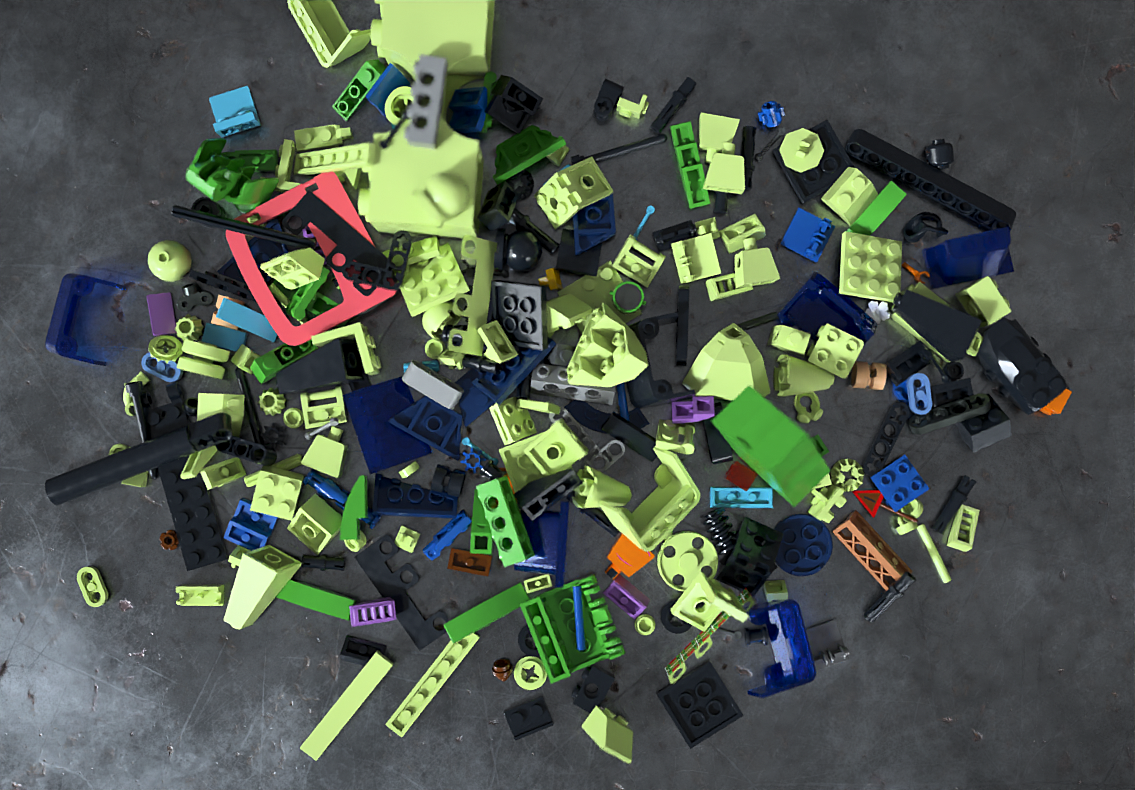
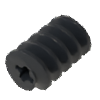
M725 508L714 509L700 517L707 518L703 525L711 526L707 533L714 532L710 539L718 540L714 547L722 548L718 555L732 550L737 539L733 538L737 532L735 530L729 531L733 524L726 523L729 516H722L726 511Z

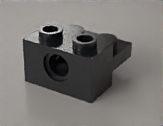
M501 75L491 92L493 97L485 113L512 131L520 134L529 116L534 117L543 98L514 78Z

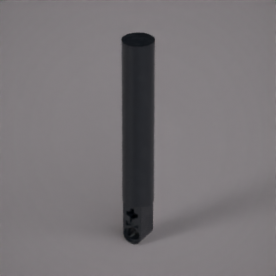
M217 413L47 479L45 482L46 494L49 500L58 506L227 441L232 437L231 416L227 413Z

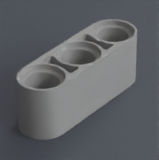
M416 360L411 361L402 377L406 384L448 409H454L464 393V390L459 385Z

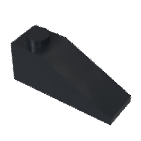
M569 468L529 482L514 493V497L533 521L583 482L575 471Z

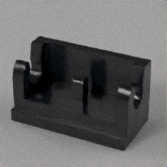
M921 340L887 362V375L896 387L906 381L911 374L919 372L930 364L929 360L932 357Z
M971 378L930 386L931 409L974 395Z

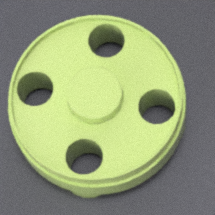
M680 531L672 534L661 544L658 551L657 566L660 575L669 586L679 591H686L700 573L702 567L707 565L711 567L710 575L706 576L710 580H713L718 569V555L714 545L704 535L695 531ZM696 537H700L703 540L702 546L699 548L692 546V541ZM667 546H673L675 549L671 557L664 555V549ZM676 574L683 576V582L679 585H675L672 582Z

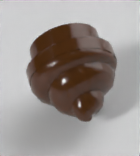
M498 659L493 663L492 673L503 682L506 681L512 674L513 666L508 659Z

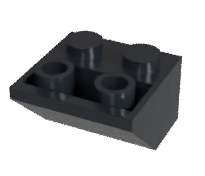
M989 393L986 395L990 399L991 408L987 413L956 423L963 440L973 453L1012 436L1009 417ZM958 408L955 410V413H962L965 409Z

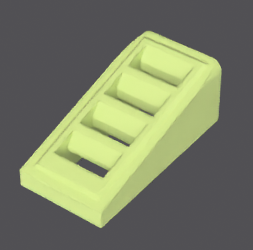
M735 273L712 278L705 282L710 301L753 290V287L736 288L735 285V290H733L731 279H733L735 285ZM722 281H725L727 292L724 290Z
M216 445L191 454L181 473V478L196 477L217 452Z
M961 505L955 515L947 546L965 552L972 549L980 510ZM963 513L972 515V518L970 519L962 515ZM961 521L968 523L969 526L961 524ZM959 530L965 531L967 534L959 533Z

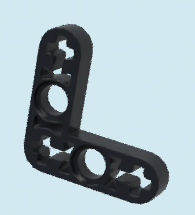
M400 230L394 234L386 269L349 261L342 267L343 276L351 282L389 291L399 290L403 284L412 247L411 235L405 230ZM402 235H405L406 240H408V243H404L402 248L403 251H406V254L401 251H394V248L399 249L400 242L397 239L402 238ZM400 255L404 258L401 266H394L392 264L394 256ZM354 266L356 271L362 272L361 268H365L362 276L363 280L359 279L361 277L359 274H353L352 277H349V273L346 270ZM390 268L402 271L401 274L396 273V280L399 282L398 284L395 283L394 286H390V282L387 281L392 279L393 271H389ZM369 271H376L378 273L376 281L370 282L367 280L366 276Z

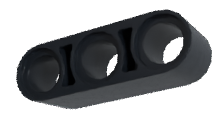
M721 402L714 403L715 416L702 420L712 465L733 461L731 446L712 422L723 411Z
M232 436L229 440L216 444L219 452L264 466H271L277 460V452L273 448Z

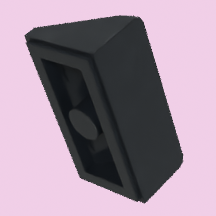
M346 635L340 659L365 666L377 650L385 655L387 646Z

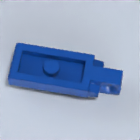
M461 510L457 514L456 519L453 518L433 536V540L423 549V553L431 561L440 556V551L445 546L451 545L460 532H464L469 528L472 522L469 514L465 510Z

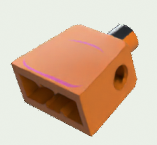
M621 532L607 554V558L612 564L605 573L613 580L621 572L630 577L651 561L655 555L651 551L646 552L637 547Z

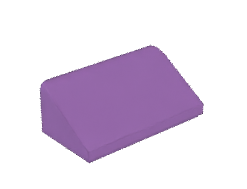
M172 294L146 295L153 336L176 334L175 328L177 325Z
M620 574L603 592L606 597L634 620L650 602L646 595Z

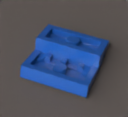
M390 63L365 97L386 117L385 103L391 92L402 86L411 87V84Z
M485 86L455 89L449 104V108L454 112L448 126L456 133L482 131L486 116L485 110L487 108V88Z
M243 497L238 503L234 517L230 520L223 538L252 551L267 546L279 517L251 511L252 501Z

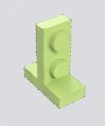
M284 139L283 145H280V165H277L275 169V176L279 179V182L274 191L287 192L300 185V183L290 182L296 152V144L293 140Z

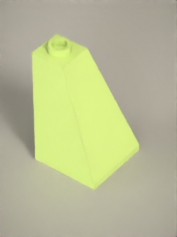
M271 545L243 553L224 621L239 630L254 624L301 567L302 563Z

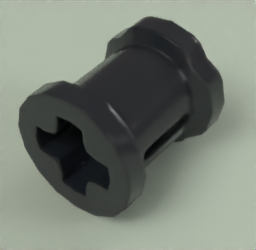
M490 460L482 468L480 474L485 475L492 481L506 476L507 472L500 470Z
M763 626L761 629L751 630L744 628L746 647H750V644L768 645L766 626Z

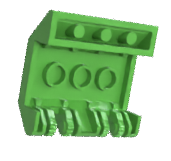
M595 574L578 578L538 594L520 604L551 684L571 676V673L607 658L612 660L626 653L622 644L616 645L621 642L620 637L607 639L605 635L616 630L615 625L606 626L613 622L607 605L598 607V605L605 603V599L597 598L592 600L590 594H595L601 590L599 585L590 587L597 583ZM573 586H581L585 650H577Z

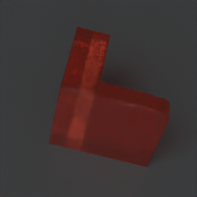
M734 460L723 478L744 491H748L758 474Z

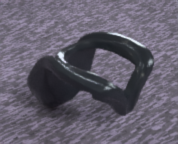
M921 212L906 224L904 236L908 242L916 243L922 239L927 231L935 232L938 237L947 235L948 230L942 227V221L937 214ZM923 219H935L937 228L925 224Z

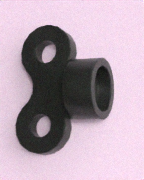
M197 282L190 283L181 287L184 296L178 299L177 307L183 312H188L196 304L208 306L213 301V295L206 290L200 292ZM202 296H207L208 300L204 301ZM186 301L188 306H183L182 302Z

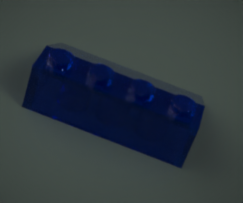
M403 376L343 395L370 474H375L432 454L430 445L388 422L390 418L414 403L409 385L402 380Z

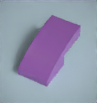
M714 396L693 397V401L672 402V424L696 422L715 416Z

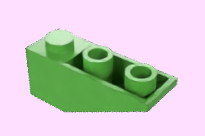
M378 59L366 61L332 107L348 121L368 102L365 96L385 71L386 67Z
M312 339L298 346L284 343L256 358L251 364L250 369L262 385L276 377L278 372L316 351L318 347L313 345Z
M475 489L470 553L492 554V530L489 521L485 517V510L482 501L478 497V490Z

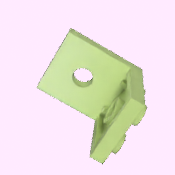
M589 157L556 172L534 194V197L556 230L562 227L580 209L609 196L614 191L593 157ZM583 179H586L589 182L590 186H587L583 182Z
M359 322L311 336L313 345L323 347L335 339L356 338L365 373L371 376L380 374L381 362L373 351V348H376L373 336L369 335L367 326H364V324Z
M561 418L523 451L546 477L568 469L578 459H581L589 449L585 447L576 433ZM550 447L558 449V458L551 459L548 456L547 451Z
M701 571L671 608L673 615L704 632L721 611L742 622L748 617L747 612L731 588L726 589L722 587L719 581L715 579L710 580ZM699 602H705L703 607L695 608Z

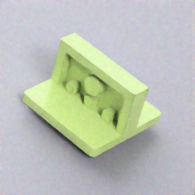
M516 396L504 400L500 406L495 403L494 406L489 408L505 446L537 433L528 409L516 406Z

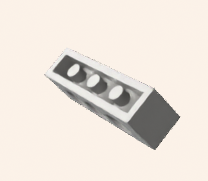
M420 54L419 61H415L414 74L417 75L416 83L411 85V96H414L413 104L408 106L410 124L405 127L404 138L407 139L409 146L436 150L448 68L446 58ZM426 77L434 78L433 83L429 85L424 84L423 81ZM429 98L431 103L428 106H421V100ZM425 119L428 121L426 127H417V123L420 120Z
M539 363L533 369L530 393L612 405L616 385L612 387L572 385L568 383L567 367Z

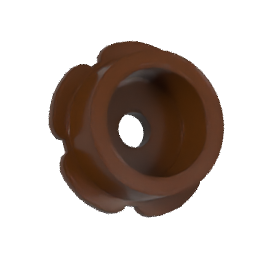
M167 530L166 533L161 534L160 545L163 549L175 550L178 547L179 541L174 530Z

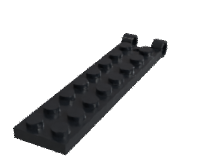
M178 382L166 385L167 395L171 403L154 408L150 393L145 391L141 394L150 439L191 424L189 416L182 410L184 398ZM163 411L167 412L165 417L162 415ZM190 455L158 467L187 571L229 559L211 493L207 489L201 472L193 478H181V473Z

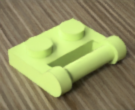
M630 234L612 267L648 288L666 256L662 253H656L637 241L636 237ZM633 247L654 260L653 265L651 266L630 253V248Z
M342 385L330 390L300 393L306 429L321 427L329 423L332 418H337L339 424L348 422ZM332 397L337 398V403L310 407L309 404L310 401Z
M659 419L655 448L692 454L694 452L693 434L695 433V424L692 422L672 424V420ZM679 434L685 435L683 443L678 442Z

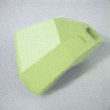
M602 303L599 308L594 309L567 367L568 383L572 385L612 387L635 379L648 366L646 351L635 333L605 303Z
M735 323L719 331L700 351L682 383L688 390H695V396L697 397L714 396L716 399L734 400L748 385L763 397L770 394L771 391L761 353L749 334Z

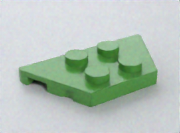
M531 125L522 130L520 134L517 133L500 143L496 147L497 157L494 164L496 167V174L493 175L494 181L498 185L565 146L564 138L561 136L557 138L552 136L551 132Z

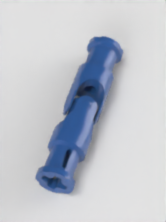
M315 469L310 470L303 484H308L316 489L317 493L322 497L335 500L336 506L344 511L345 507L343 505L346 504L350 492L347 490L341 491L334 481L324 478ZM368 507V518L360 519L369 524V528L373 529L382 515H373L372 509Z

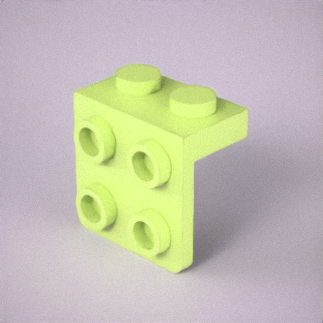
M827 323L826 326L822 325L816 335L819 339L816 345H811L807 353L810 356L808 361L841 378H846L863 348L864 342Z

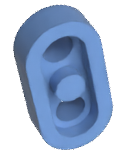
M150 352L143 356L141 364L148 373L166 382L173 383L181 379L183 369L176 368L178 363L172 360L166 363L161 360L157 361V365L153 367L152 361L156 358L151 357ZM174 368L175 375L171 376L170 370Z
M922 373L911 374L906 383L909 407L915 414H927L932 408L929 379ZM915 380H919L920 385L918 387L914 386ZM919 400L923 403L920 408L917 407V401Z

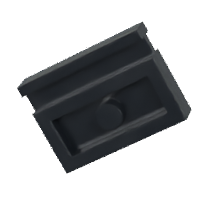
M543 695L503 712L515 741L554 725Z

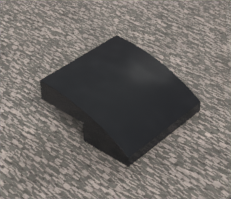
M563 228L556 270L597 277L602 242L579 255H575L574 230Z

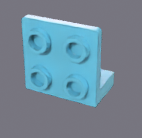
M248 86L209 98L216 120L213 126L215 132L221 137L261 125Z

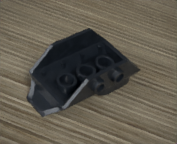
M1002 317L984 331L983 343L977 353L982 367L986 371V377L991 382L996 383L999 387L998 392L1000 395L1007 398L1027 415H1030L1058 397L1067 388V383L1052 364L1050 357L1041 352L1038 348V342L1033 337H1029L1018 321Z

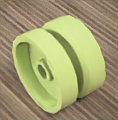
M184 339L181 350L194 355L193 359L184 356L179 357L176 368L223 379L224 367L213 364V361L227 362L230 351L217 348L213 344L201 341L197 343Z

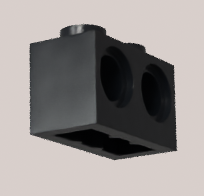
M503 181L487 192L477 218L489 230L494 231L509 222L519 194L506 181Z

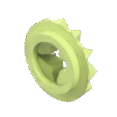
M170 335L156 336L150 341L148 346L151 357H155L158 362L161 360L166 363L171 360L176 362L183 352L181 350L182 343ZM164 345H166V348L168 350L167 353H165L163 350Z
M842 459L836 462L830 474L832 483L840 487L844 492L857 490L863 483L865 475L862 466L852 459ZM851 469V475L855 480L847 479L845 481V476L840 471L848 472Z
M527 656L521 658L516 664L514 678L520 687L534 690L544 684L547 672L539 657ZM535 665L534 672L537 676L532 675L526 680L527 672L524 669H530Z

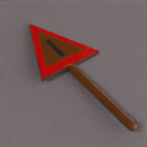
M879 490L852 491L873 518L879 506L894 512L890 506L882 503L884 497ZM899 510L894 512L915 523L918 522V519Z

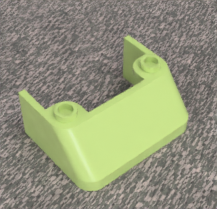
M288 0L290 11L324 67L334 66L363 50L371 40V29L363 31L355 29L351 32L348 30L332 0Z
M655 447L653 450L662 462L654 474L658 487L632 513L626 508H616L602 500L598 503L612 524L637 547L646 552L652 551L700 500V491L678 456L668 450Z

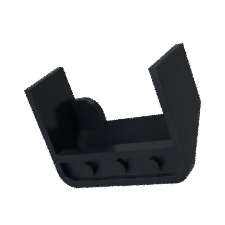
M678 312L645 318L628 326L645 349L648 366L635 379L626 381L629 399L635 408L642 409L692 399L695 395V390L674 394L672 385L667 380L659 379L653 381L645 340L655 338L659 333V326L676 323Z

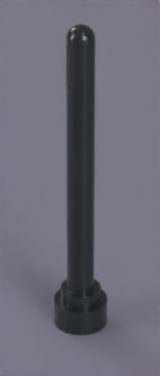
M656 135L586 157L583 155L579 156L578 154L571 157V162L574 165L589 157H593L595 162H599L665 142L667 135Z
M237 367L235 374L241 395H245L244 406L254 441L257 444L264 445L263 438L260 436L261 431L244 371Z
M142 381L125 384L126 393H129V396L133 399L141 440L145 442L150 440L141 399L142 390H144ZM157 468L149 470V476L153 480L158 478Z

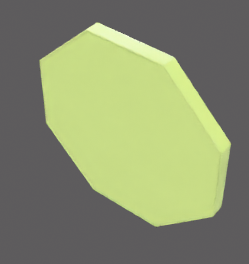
M804 128L786 134L779 149L785 166L800 173L817 167L824 153L818 134Z

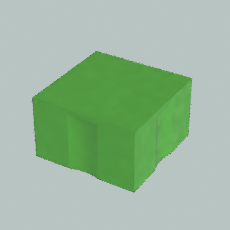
M750 385L712 421L738 457L793 507L830 472V469L818 453L808 434L776 409Z

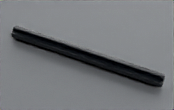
M174 205L171 211V215L177 218L302 249L311 248L315 250L317 241L314 239Z

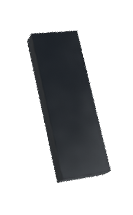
M613 411L602 425L601 430L653 462L657 457L653 450L656 446V439Z

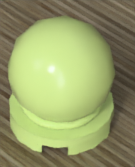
M441 172L433 176L428 181L425 191L421 192L417 188L411 193L414 198L416 196L420 197L418 204L431 220L435 218L438 221L435 224L438 229L445 224L443 221L444 216H454L460 213L466 206L469 198L468 187L465 181L457 174L451 172Z

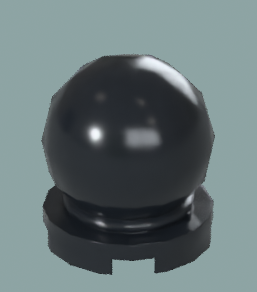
M497 228L495 242L499 245V253L494 252V268L503 270V265L507 264L513 270L525 271L538 264L543 252L540 240L533 233L517 230L508 234L506 233V228Z

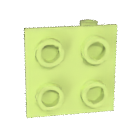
M711 233L671 244L681 284L721 274Z

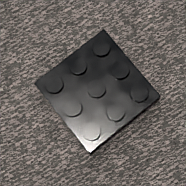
M828 119L809 129V131L818 134L824 149L817 167L800 173L785 166L779 150L781 145L772 151L802 204L828 191L848 167L855 168Z
M503 280L491 281L493 321H498L511 344L539 350L548 349L546 286Z
M710 661L656 693L690 749L744 716Z

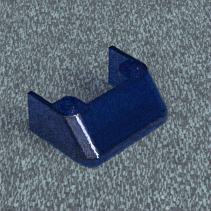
M66 274L61 280L46 336V349L63 357L106 366V362L76 355L78 344L71 337L81 297L91 294L95 283L126 291V287L86 275Z
M791 599L754 604L747 611L748 618L755 625L766 624L776 664L768 666L764 671L766 685L748 690V695L765 698L812 682L816 677V667L799 604Z

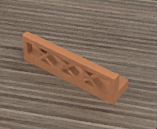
M857 510L850 513L846 521L833 529L832 532L886 591L889 589L890 584L886 581L885 575L892 576L897 581L906 571L912 573V570ZM847 527L851 531L852 537L845 536L841 530ZM856 544L863 545L867 549L866 553L860 552L856 548ZM870 559L877 560L881 564V568L874 567L870 563Z

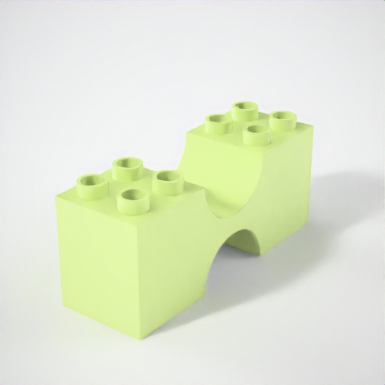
M375 0L376 4H380L382 20H372L371 42L373 46H377L378 58H385L388 65L390 63L393 64L403 75L408 76L415 82L417 75L414 74L415 61H419L420 54L446 58L448 68L436 150L409 146L407 139L404 138L405 127L410 124V119L398 129L389 141V147L385 150L380 147V142L385 140L391 132L374 134L373 144H376L374 166L362 168V171L367 172L369 175V181H371L370 189L360 190L359 214L365 215L366 222H370L380 234L394 235L400 230H405L415 237L437 236V238L463 240L465 235L479 238L480 220L477 217L481 210L484 157L479 141L465 138L453 131L446 123V114L455 89H460L472 81L484 79L485 74L490 72L495 0ZM426 77L423 83L426 85L432 84L434 78ZM422 99L420 105L428 106L431 103V99ZM425 119L420 120L417 123V127H426L428 121ZM441 172H451L457 174L465 181L468 187L469 198L466 206L460 213L454 216H444L443 221L445 224L438 229L435 226L438 221L435 218L431 220L418 204L420 197L416 196L414 198L411 193L417 188L421 192L425 191L428 181L433 176Z

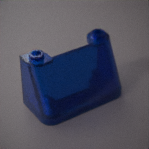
M816 271L811 274L777 314L780 317L779 320L785 326L797 325L802 331L811 334V338L816 343L819 339L816 335L822 325L826 326L827 323L862 340L864 345L875 334L877 329V323L849 297L840 294L836 286Z

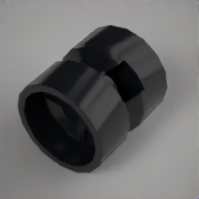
M208 197L197 199L191 207L193 210L225 217L224 208ZM202 224L203 226H205V227H207V228H210V229L217 228V227H214V226H209V225Z
M438 464L434 472L431 490L440 493L447 491L448 495L460 497L466 471L459 469L451 471L448 466ZM446 476L450 477L448 484L444 483Z

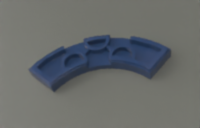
M573 400L564 406L581 425L593 431L608 434L601 430V427L611 413L601 412L590 406L586 401ZM635 408L628 411L629 422L641 429L650 424L640 409Z

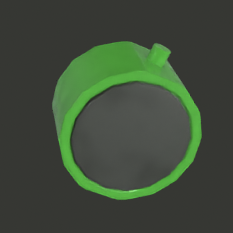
M622 282L616 286L614 291L610 290V295H613L612 302L614 307L623 314L635 313L640 309L641 305L646 304V301L643 300V290L634 282Z

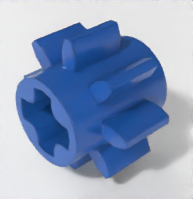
M776 101L764 103L761 107L762 111L758 112L759 120L763 122V125L766 124L767 127L779 125L782 121L781 117L785 116L784 108L780 106V103L777 104Z
M471 448V453L463 452V455L466 457L460 463L466 464L465 471L473 468V473L475 474L477 472L476 468L482 469L484 467L481 464L487 458L481 457L482 450L475 453L474 448ZM472 455H474L475 458L479 459V462H476L475 466H473L472 463H469V459L472 458Z

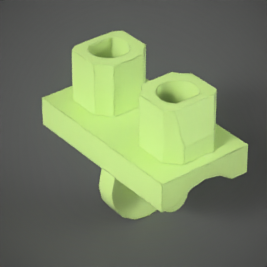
M834 484L828 485L827 488L822 487L819 492L813 489L811 491L815 496L811 501L813 505L807 512L820 521L823 520L830 523L834 518V513L830 511L831 507L835 504L840 508L847 502L843 495L844 491Z

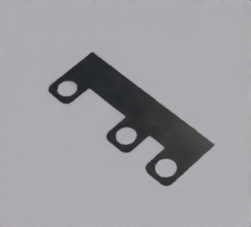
M310 191L303 196L282 220V225L294 235L300 234L311 222L335 242L337 246L326 257V263L338 273L342 272L343 265L337 267L332 263V257L337 253L345 256V263L355 260L358 263L386 269L388 258ZM298 216L301 218L302 224L298 229H292L289 226L288 220L290 217ZM363 271L359 274L361 276L359 279L362 278ZM369 271L366 277L371 278L372 282L378 279V273L376 271ZM353 282V286L364 296L371 295L376 287H371L368 290H363L359 283Z
M384 535L354 558L382 598L390 597L394 600L396 618L420 651L447 632L445 628L441 631L436 630L433 627L434 619L440 617L446 623L449 620L440 611L427 620L423 619L405 593L407 589L418 582L419 577L408 564L391 573L384 562L398 552V547L389 535ZM383 541L391 543V553L383 554L380 551V544ZM404 570L410 571L413 575L412 581L408 584L403 583L400 579V574Z

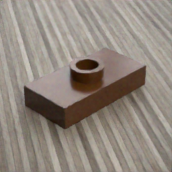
M451 548L447 569L488 577L493 555L470 553L468 550Z

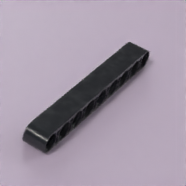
M856 129L852 132L846 145V151L851 156L998 234L1005 235L1010 233L1016 218V212L1012 208L863 129Z

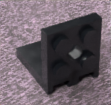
M745 516L742 520L732 554L718 572L716 580L740 591L747 588L750 595L754 597L772 574L784 533ZM753 540L760 541L762 547L757 546Z

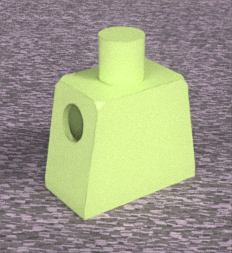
M700 113L698 120V150L707 152L706 163L710 164L714 153H722L723 143H732L740 119Z
M723 143L722 153L713 154L703 189L736 194L744 192V157L734 155L735 144Z
M756 238L743 240L745 250L735 255L736 288L771 284L779 280L780 276L770 249H758Z
M785 325L772 326L766 346L804 358L811 334Z
M331 426L328 437L317 435L302 459L301 464L333 477L341 478L348 449L347 444L339 442L343 430Z

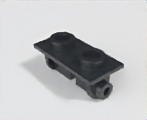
M692 220L652 232L658 252L672 248V243L697 237V229Z

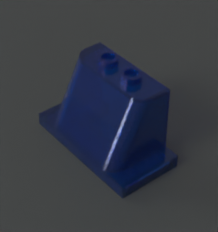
M1009 227L949 239L935 247L923 249L926 269L930 274L931 290L979 280L986 276L994 277L1014 272L1009 251L1011 243Z
M561 500L560 510L547 509L533 521L519 507L535 556L515 563L514 571L556 575L555 587L563 588L569 500Z

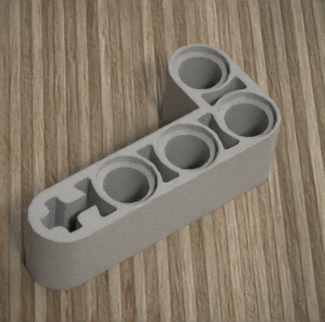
M559 406L560 411L564 412L563 418L566 421L568 418L572 420L567 425H574L578 428L577 436L579 440L591 443V451L582 457L590 467L603 472L622 457L625 447L621 441L612 440L600 449L564 407ZM552 413L549 414L550 419H551V421L553 422V424L556 423L558 420H560V419L554 420L553 417H555V414H552ZM617 443L620 445L621 452L618 455L610 453L609 447L611 444ZM596 457L604 458L605 466L603 468L597 469L594 467L593 461Z

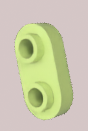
M93 566L80 569L77 573V582L86 603L91 607L105 604L108 600V591L99 570ZM88 573L92 574V580L88 579ZM96 592L100 593V599L96 598Z

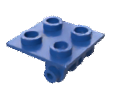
M798 208L780 244L817 263L835 226L827 218L823 220Z
M903 455L871 477V480L886 499L885 503L894 512H897L929 490V487L906 455Z

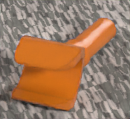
M906 262L901 265L914 275L916 283L921 282L925 284L920 278L921 275L930 278L928 272H919Z

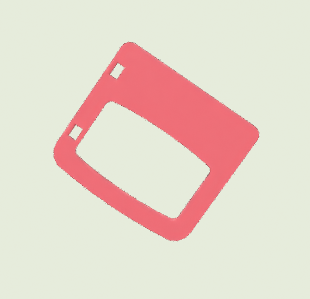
M335 172L321 173L313 179L233 219L249 223L247 218L258 213L261 219L252 224L260 226L293 209L307 193L305 188L316 183L319 189L312 193L375 247ZM309 222V229L316 238L325 257H327L337 244L314 224ZM226 230V239L251 293L278 337L288 345L298 346L312 339L311 336L324 333L393 297L397 290L389 291L376 288L371 295L364 296L353 286V282L346 280L342 272L338 273L332 268L344 301L340 305L300 326H293L266 284L251 253L246 234ZM337 253L332 257V263L335 266L340 267L344 265L346 259L343 254ZM354 266L346 270L349 273V277H352L353 274L361 273L356 271ZM366 277L368 281L372 282L371 278ZM388 279L387 281L390 282V286H394L393 279ZM359 284V286L363 290H368L372 287L364 284Z

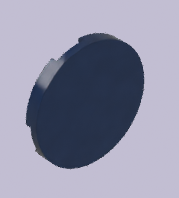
M798 513L783 518L774 527L775 530L784 533L775 561L783 571L794 576H809L819 572L828 562L833 550V541L829 529L822 521L814 516Z

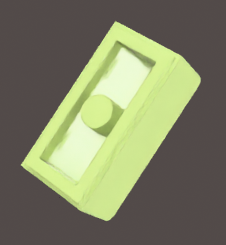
M756 214L719 231L720 237L729 253L743 248V240L756 238V241L766 236L765 227Z

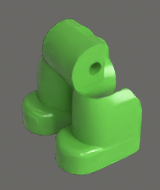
M224 138L204 140L187 171L186 179L189 183L213 201L225 199L235 204V207L244 214L269 201L279 182L278 178L251 180L256 169L255 167H243L245 164L243 158L228 159L220 156L226 144Z

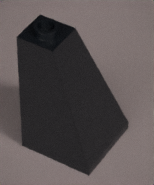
M908 289L901 291V293L898 292L892 302L895 304L893 311L951 362L964 359L982 320Z
M335 339L276 374V386L279 394H294L365 381L357 341L352 339Z

